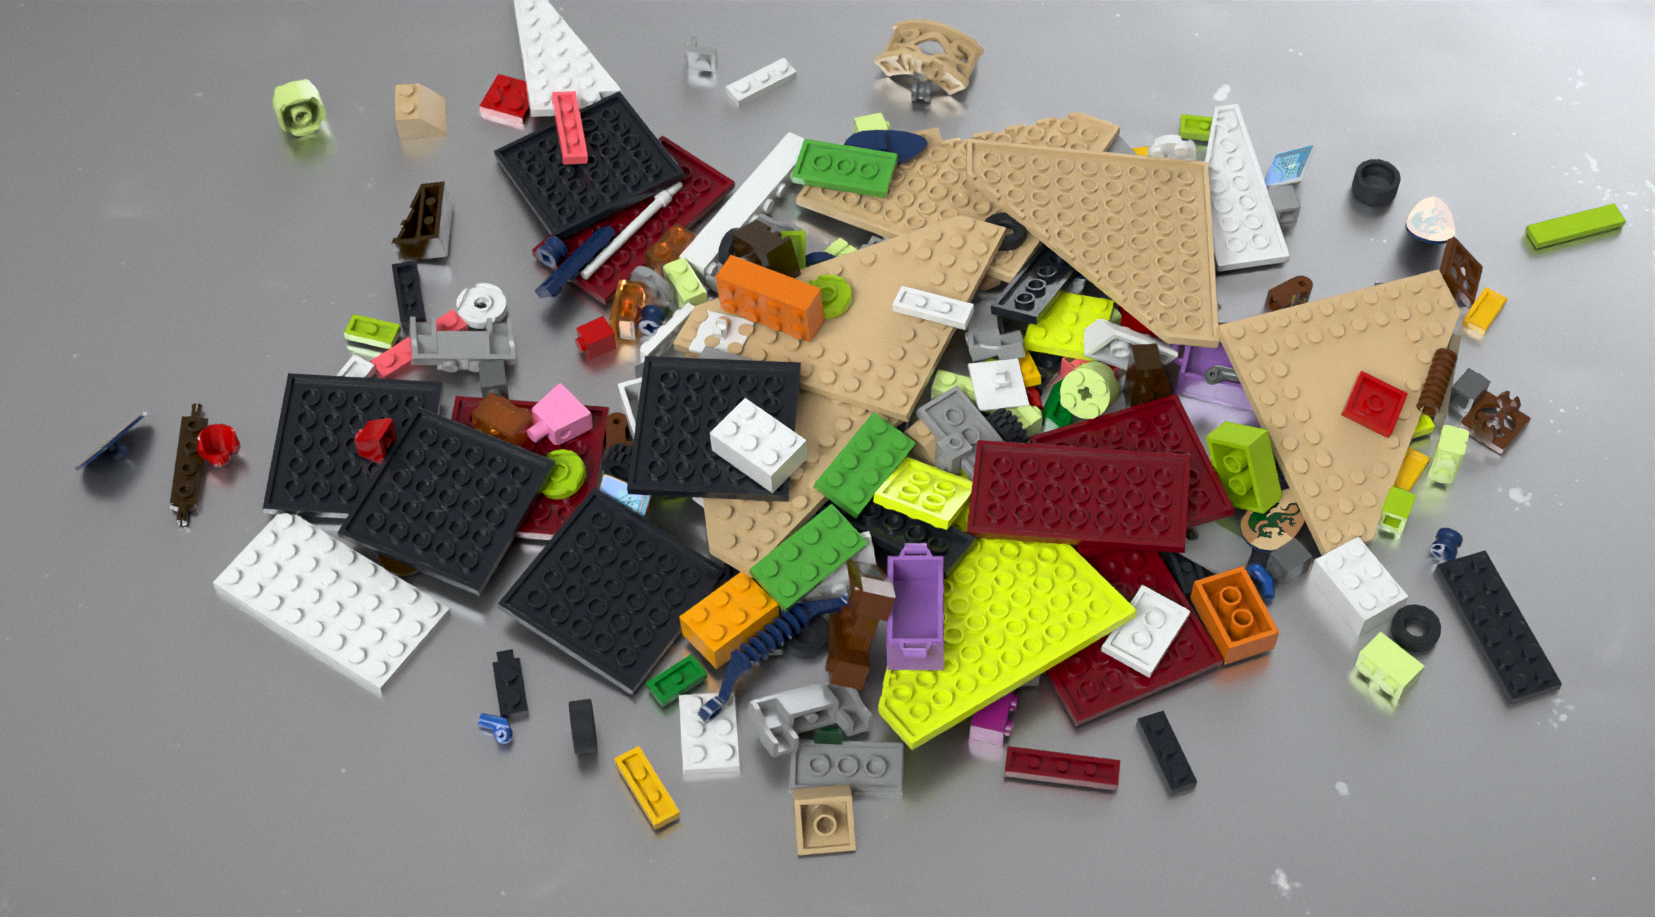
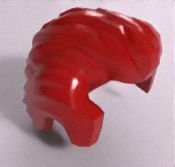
M211 424L198 435V454L201 458L214 465V467L227 466L232 457L241 448L236 431L232 426L226 424Z

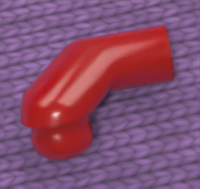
M1033 386L1026 387L1029 405L1036 406L1042 411L1043 405L1039 391Z

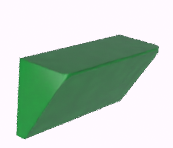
M1064 379L1054 384L1041 411L1043 426L1052 429L1068 426L1073 418V414L1064 408L1060 401V389Z

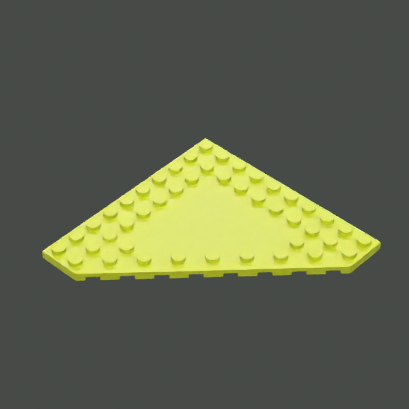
M960 467L959 475L957 476L972 481ZM970 502L951 524L952 527L967 533ZM975 537L976 546L946 580L944 579V670H887L886 668L883 691L878 706L879 714L909 748L914 750L1136 618L1137 610L1070 544Z

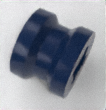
M549 236L545 241V245L540 246L536 250L540 261L552 268L559 263V258H563L568 253L566 245L555 236Z
M656 305L644 306L641 310L642 318L638 322V329L646 335L654 336L666 318L664 309Z
M1440 528L1437 531L1436 540L1431 545V553L1444 561L1454 560L1458 553L1457 548L1461 547L1463 537L1454 529Z

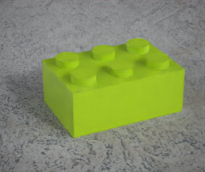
M1224 421L1206 436L1212 465L1233 507L1264 514L1282 498L1268 430Z

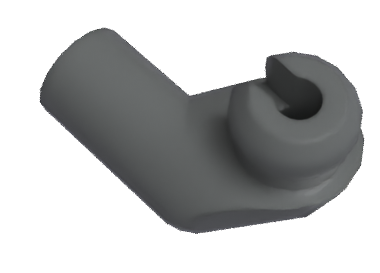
M1215 365L1204 373V380L1210 385L1218 384L1224 380L1239 381L1234 368Z

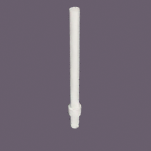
M678 182L666 190L660 191L655 196V200L580 272L581 276L584 279H588L661 207H666L672 201V196L683 187L682 183Z

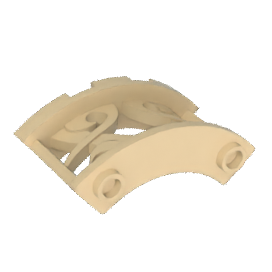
M913 19L900 21L893 25L894 32L883 53L876 55L874 62L888 77L898 74L914 75L915 72L927 75L926 79L932 80V82L942 87L951 95L967 88L969 84L968 79L984 49L975 39L970 38L965 33L951 26L931 20ZM927 41L938 42L945 53H935L929 56L923 54L917 45ZM965 58V59L967 60V62L964 63V62H962L961 60H963V59Z

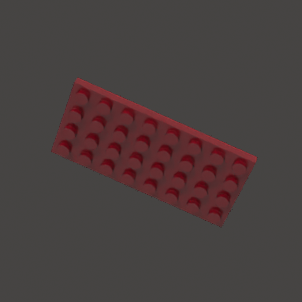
M662 135L658 140L684 172L685 179L680 181L683 187L672 196V201L666 207H661L588 279H584L580 274L586 267L582 266L578 270L579 275L570 282L604 305L608 304L631 283V273L637 266L648 267L729 194L735 188V181ZM658 193L562 239L561 241L566 245L568 253L563 258H559V263L555 267L550 268L555 271L599 228L612 227L616 232L610 239L612 242L655 200V196ZM550 234L532 249L533 256L539 261L536 250L540 246L545 245L546 239L551 236ZM601 251L596 252L594 256L596 257Z
M977 440L967 534L977 538L1185 553L1191 455Z

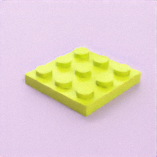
M1064 292L1038 325H1028L1024 337L1025 350L1087 361H1097L1084 356V329L1098 319H1105L1110 322L1115 301Z
M906 457L875 492L873 502L882 505L886 509L901 512L910 518L919 519L932 524L934 527L947 530L970 502L973 481Z

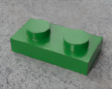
M690 654L648 681L646 686L663 708L677 699L679 695L685 694L708 679V673L696 658Z

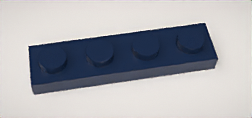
M606 226L597 229L535 290L539 298H554L563 291L562 286L566 282L574 280L579 275L578 270L582 266L589 265L595 259L594 254L596 252L602 251L610 245V239L616 234L612 227Z

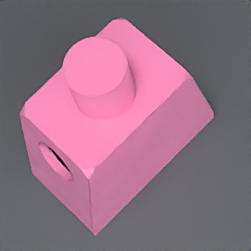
M559 383L533 407L532 416L535 425L527 429V434L535 443L546 436L554 445H560L593 428L591 412Z

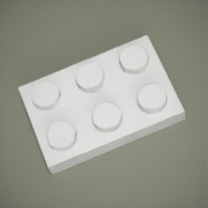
M1142 585L1130 603L1137 610L1136 618L1112 631L1103 644L1101 651L1150 678L1188 619L1190 611Z
M734 691L730 694L724 710L714 720L706 724L698 716V712L710 699L718 696L719 692L679 695L683 775L740 771Z

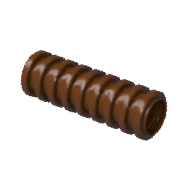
M1440 348L1434 353L1428 375L1425 379L1426 382L1423 385L1419 401L1416 405L1419 411H1421L1419 407L1422 408L1424 406L1422 410L1424 415L1435 416L1440 412L1444 395L1446 394L1453 369L1456 365L1455 363L1458 359L1457 354L1452 350Z

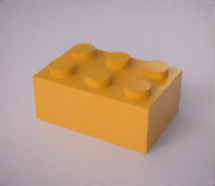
M740 572L679 618L684 637L718 669L731 659V652L734 649L740 650L742 643L749 644L748 639L751 636L757 638L756 632L758 630L765 631L764 626L767 623L773 625L772 620L775 617L780 618L778 604L751 577Z

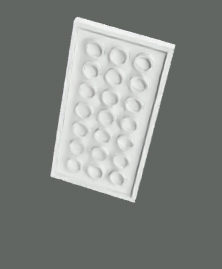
M288 513L277 514L213 582L214 587L380 693H383L451 615L450 608L396 575L387 572L383 567L298 515Z

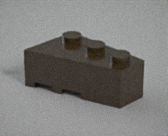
M445 181L420 185L409 207L410 213L407 219L402 220L400 224L402 229L397 238H393L391 242L400 262L446 257L448 255L453 199Z
M758 219L732 233L735 243L733 249L739 258L743 257L746 261L794 279L801 275L791 238L786 237L782 239L781 232H770L771 227Z
M1157 343L1131 345L1123 388L1127 408L1175 394Z

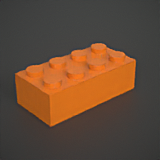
M733 255L729 256L716 275L720 306L727 313L737 314L750 322L763 324L774 331H781L795 339H802L809 343L825 321L821 288Z

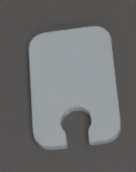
M1213 521L1191 527L1195 531L1197 539L1189 540L1186 538L1185 553L1179 554L1215 574L1244 566L1246 569L1252 553V547L1242 537Z

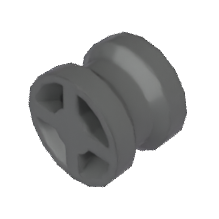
M913 78L911 101L916 102L919 99L924 100L925 103H930L932 80L920 81L919 78Z

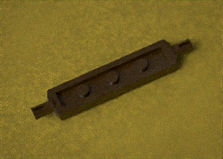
M196 403L191 406V416H182L170 498V509L177 511L176 524L181 526V519L182 526H186L188 512L197 511L204 462V458H201L197 451L198 435L209 425L208 418L201 417L203 405L199 403L197 412Z

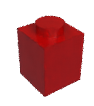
M604 316L576 328L578 337L575 339L576 346L580 353L585 352L589 360L616 349L615 333Z

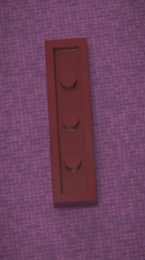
M1007 746L1004 776L1117 790L1120 760Z

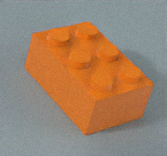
M1244 566L1194 581L1190 599L1213 644L1223 658L1224 665L1275 648L1279 630Z

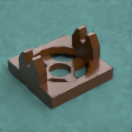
M1452 237L1447 239L1439 271L1454 300L1459 298L1466 306L1473 305L1483 266L1457 238ZM1462 267H1464L1466 276H1464L1461 271ZM1451 268H1455L1457 279L1451 274ZM1465 280L1469 283L1467 289L1463 287Z
M1486 391L1459 422L1458 428L1467 430L1470 436L1502 455L1529 424L1531 418L1519 411L1521 407L1520 399L1518 396L1513 400L1510 399V391L1501 392L1498 397ZM1493 407L1498 409L1499 412L1496 415L1488 416L1480 410ZM1506 416L1511 417L1513 420V431L1504 426L1503 419ZM1495 420L1501 427L1496 429L1493 424L1488 427L1487 421ZM1499 433L1504 435L1503 437H1496Z

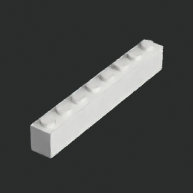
M788 132L679 256V259L686 258L701 283L705 284L707 274L713 276L717 272L716 264L719 262V246L726 232L732 228L744 227L758 219L761 213L764 215L766 213L769 214L777 200L785 196L788 188L793 183L792 174L804 141L803 138Z

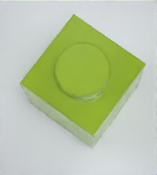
M1391 486L1381 510L1382 516L1378 525L1402 533L1417 495L1405 489Z

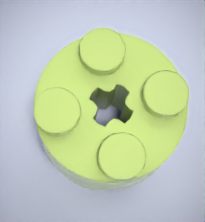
M309 80L293 81L275 88L272 104L283 131L291 132L294 136H306L319 129V124L322 120L324 122L326 119V111L317 88Z
M1090 361L1075 368L1064 378L1061 384V405L1079 418L1094 419L1115 403L1119 395L1120 386L1113 375V370L1106 364L1098 361Z

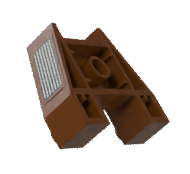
M847 559L846 564L850 582L847 597L849 599L847 605H842L841 611L829 614L828 657L825 671L829 673L830 684L862 690L870 670L868 650L879 620L888 621L896 597L893 583L879 566Z

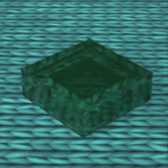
M829 726L817 728L814 733V743L842 745L843 730L840 727Z

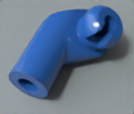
M1254 563L1252 566L1247 567L1246 571L1251 580L1257 579L1260 583L1261 598L1266 601L1273 600L1275 598L1273 577L1261 564Z
M485 713L480 714L479 727L492 729L495 739L501 744L511 741L513 731L506 718Z

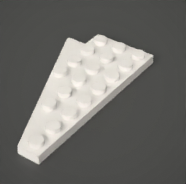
M513 0L531 117L555 116L552 92L576 91L579 110L601 100L600 98L608 97L618 91L621 92L620 87L548 0Z
M1239 105L1217 106L1214 109L1205 162H1208L1214 264L1216 270L1219 272L1288 262L1290 254Z

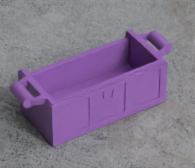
M1220 339L1218 348L1183 345L1186 346L1183 359L1177 357L1172 360L1181 366L1175 394L1254 412L1240 381L1224 380L1218 384L1210 385L1204 380V373L1215 365L1233 368ZM1170 344V347L1179 354L1181 345Z
M905 543V547L899 556H888V578L893 583L896 599L887 621V670H944L943 556H932L927 548V543ZM905 554H927L920 556H905Z

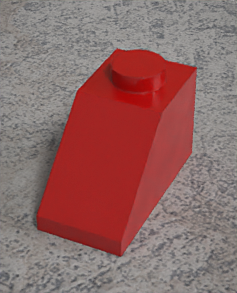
M384 418L368 421L365 427L360 429L355 436L358 455L381 464L397 439L393 420Z

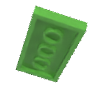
M804 139L792 174V182L887 198L898 162V154Z
M873 412L818 478L813 488L856 519L873 499L875 492L897 469L916 443Z
M831 504L751 567L749 573L784 612H787L844 566L847 559L851 560L865 549L868 542Z

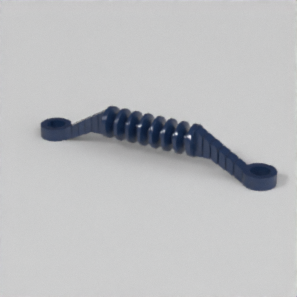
M848 590L841 598L795 604L787 612L782 611L780 613L781 618L775 617L772 620L773 625L767 623L764 626L765 631L758 630L756 632L757 638L751 636L748 639L749 644L742 643L740 650L734 649L731 652V659L719 695L710 699L698 712V716L704 723L711 722L724 710L735 682L745 674H749L752 671V665L759 666L761 664L760 658L766 660L769 657L768 652L774 654L777 651L776 645L778 647L784 646L785 640L790 641L793 638L792 633H800L801 627L806 628L817 616L841 611L842 605H847L849 599L847 597Z

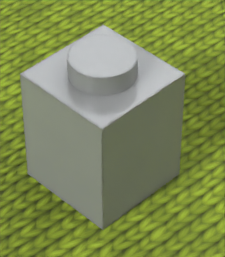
M1293 185L1269 188L1268 193L1279 225L1296 223L1301 206Z

